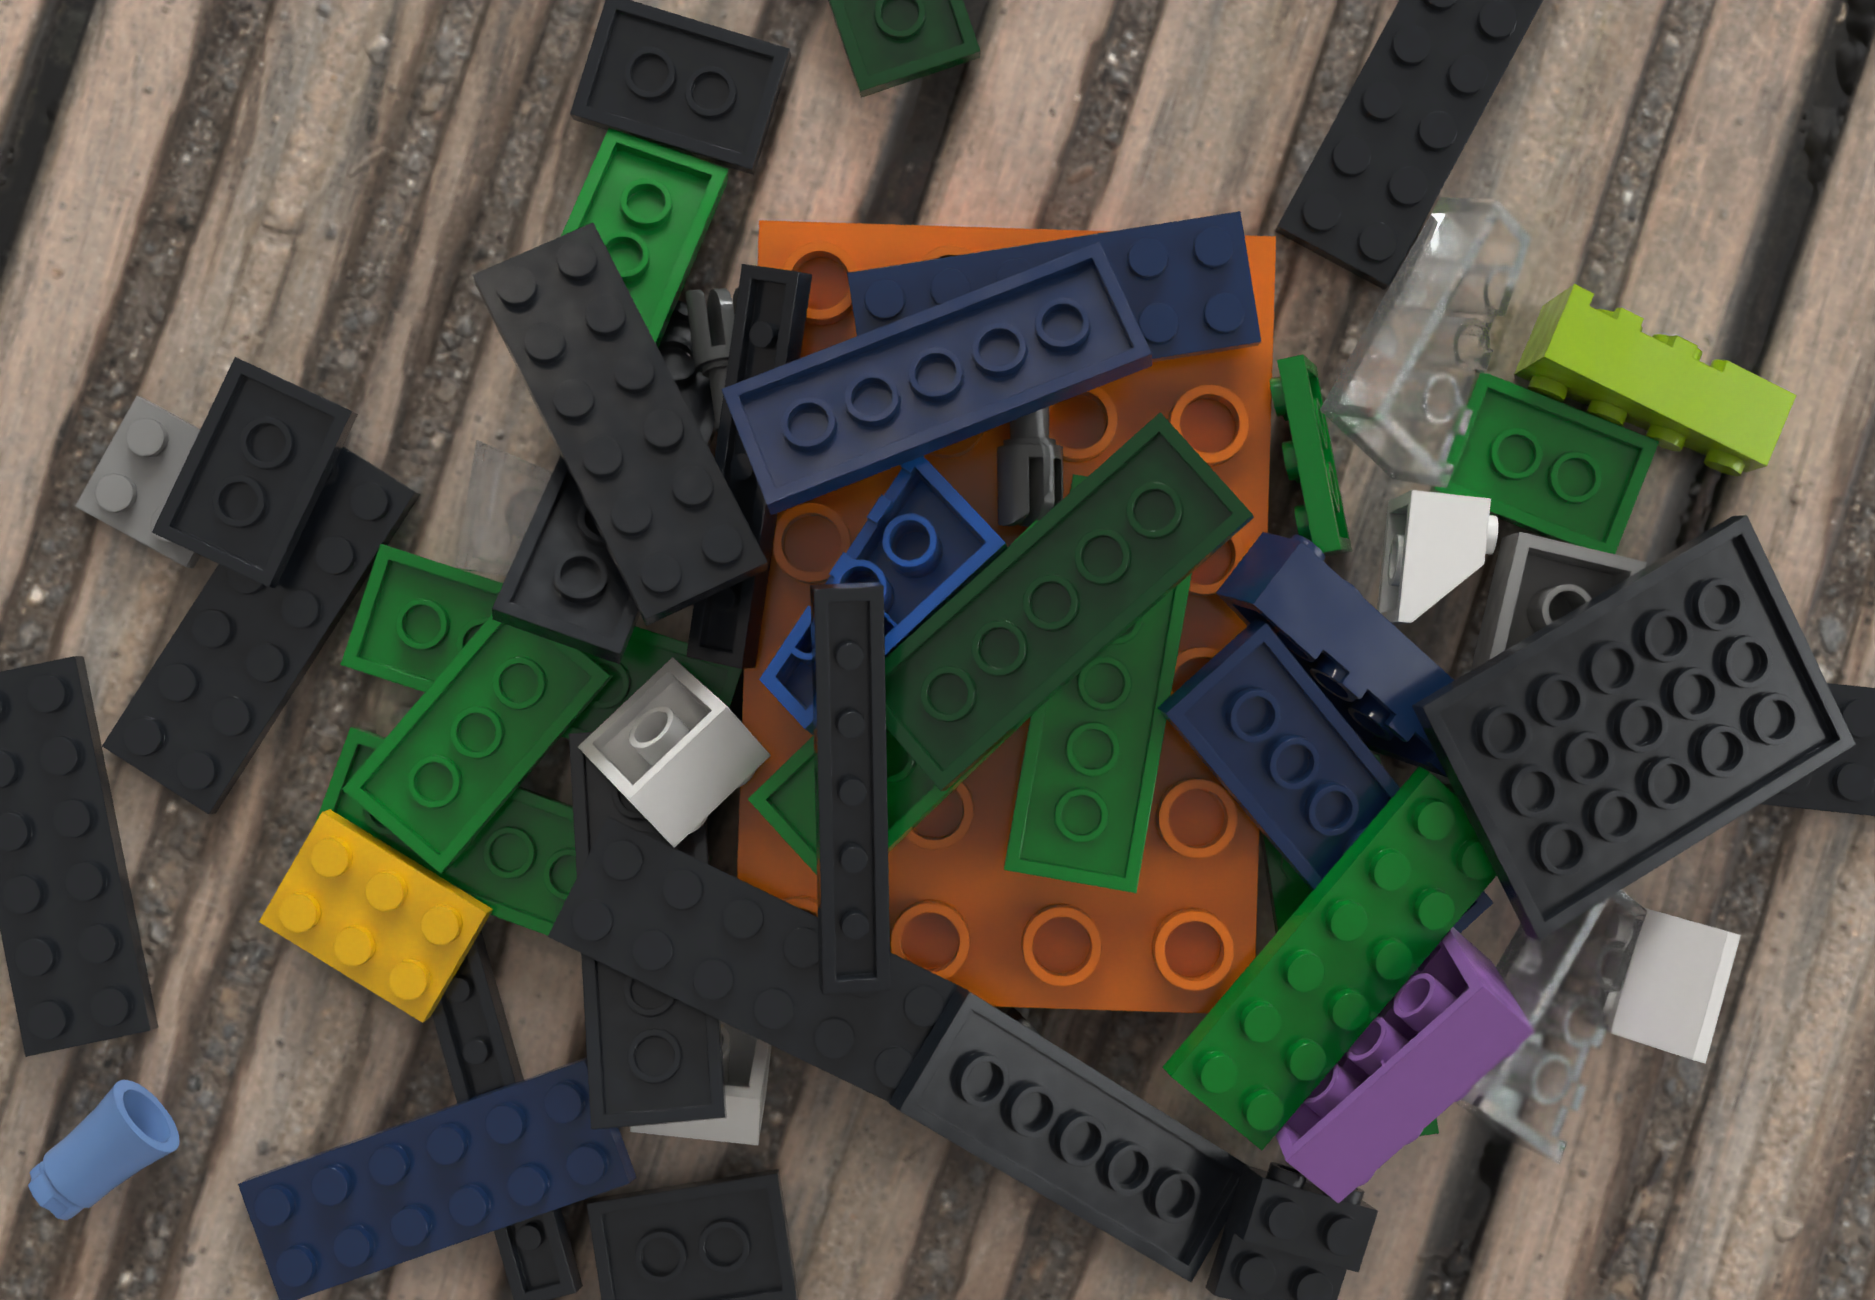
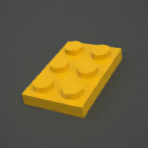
M329 809L320 814L259 922L423 1023L431 1017L493 909Z

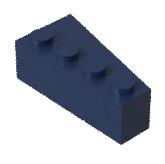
M1262 532L1216 594L1247 626L1256 618L1268 624L1369 750L1417 767L1420 766L1425 770L1447 777L1412 705L1453 682L1454 679L1364 599L1358 589L1331 569L1324 562L1326 558L1324 553L1314 543L1297 534H1294L1291 538Z

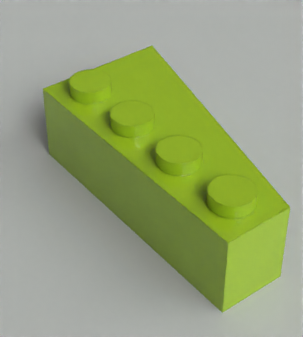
M1573 284L1542 306L1514 375L1530 381L1527 387L1529 390L1559 402H1564L1565 397L1589 406L1586 411L1589 414L1619 426H1623L1624 422H1628L1647 430L1646 436L1659 441V447L1680 452L1685 446L1706 455L1705 465L1727 475L1741 476L1742 471L1750 472L1768 465L1797 396L1796 394L1727 360L1715 359L1712 360L1709 366L1700 361L1702 351L1698 348V345L1678 335L1655 334L1651 337L1641 332L1644 318L1622 307L1616 308L1614 312L1595 309L1590 306L1594 293L1576 284Z

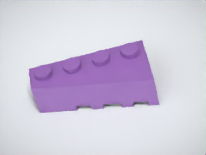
M1452 927L1276 1134L1286 1162L1338 1204L1357 1187L1367 1183L1377 1169L1402 1147L1415 1141L1426 1126L1454 1102L1464 1098L1474 1084L1503 1059L1513 1055L1519 1049L1522 1042L1535 1032L1494 963L1454 927Z

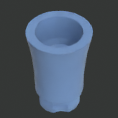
M119 1080L96 1108L64 1139L51 1148L44 1155L43 1161L29 1172L31 1182L28 1184L32 1196L41 1207L49 1210L57 1219L68 1220L77 1215L83 1208L92 1207L111 1190L143 1168L177 1150L180 1142L177 1127L171 1115L151 1092L136 1082Z

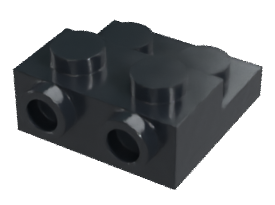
M1270 1162L1268 1171L1244 1165L1205 1288L1213 1295L1229 1300H1337L1346 1271L1351 1270L1359 1273L1378 1210L1362 1200L1365 1191L1358 1187L1338 1204L1316 1185L1307 1183V1178L1293 1167Z

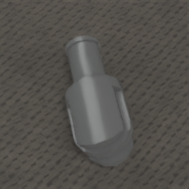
M727 288L710 290L707 308L705 295L702 290L685 291L695 370L701 372L703 376L709 377L715 419L714 431L717 433L723 401L721 389L725 387L738 288L735 289L733 294V301Z
M1049 407L1010 421V439L1004 440L1003 446L997 447L998 525L1029 527L1035 520L1039 521L1063 499V446L1056 445V440L1049 438Z

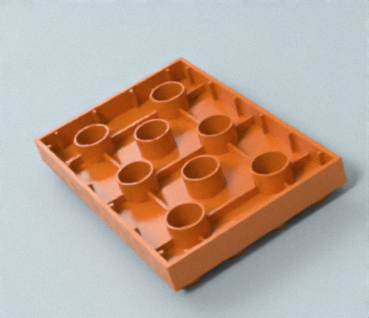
M759 220L757 266L812 274L800 356L802 358L857 336L847 275L849 272L1111 231ZM1244 235L1261 336V343L1258 346L1152 362L1151 367L1049 406V438L1055 439L1056 445L1063 446V499L1069 494L1073 474L1088 477L1161 412L1254 516L1250 522L1192 572L1171 695L1247 627L1216 592L1261 533H1268L1272 405L1270 378H1272L1276 236ZM1010 422L924 455L934 468L1006 542L1007 548L1028 528L1019 525H998L997 447L1003 446V441L1010 439ZM900 465L778 512L755 668L744 669L742 723L771 756L756 769L752 778L740 787L737 878L818 917L817 875L748 800L813 735L800 725L759 679L807 606H811L810 585L826 584L830 577V571L842 553L847 552L867 522V515L881 494L884 495L900 472ZM1030 717L888 853L890 953L967 989L993 1007L1208 1014L1256 958L1259 828L1168 720H1166L1136 893L1004 870Z

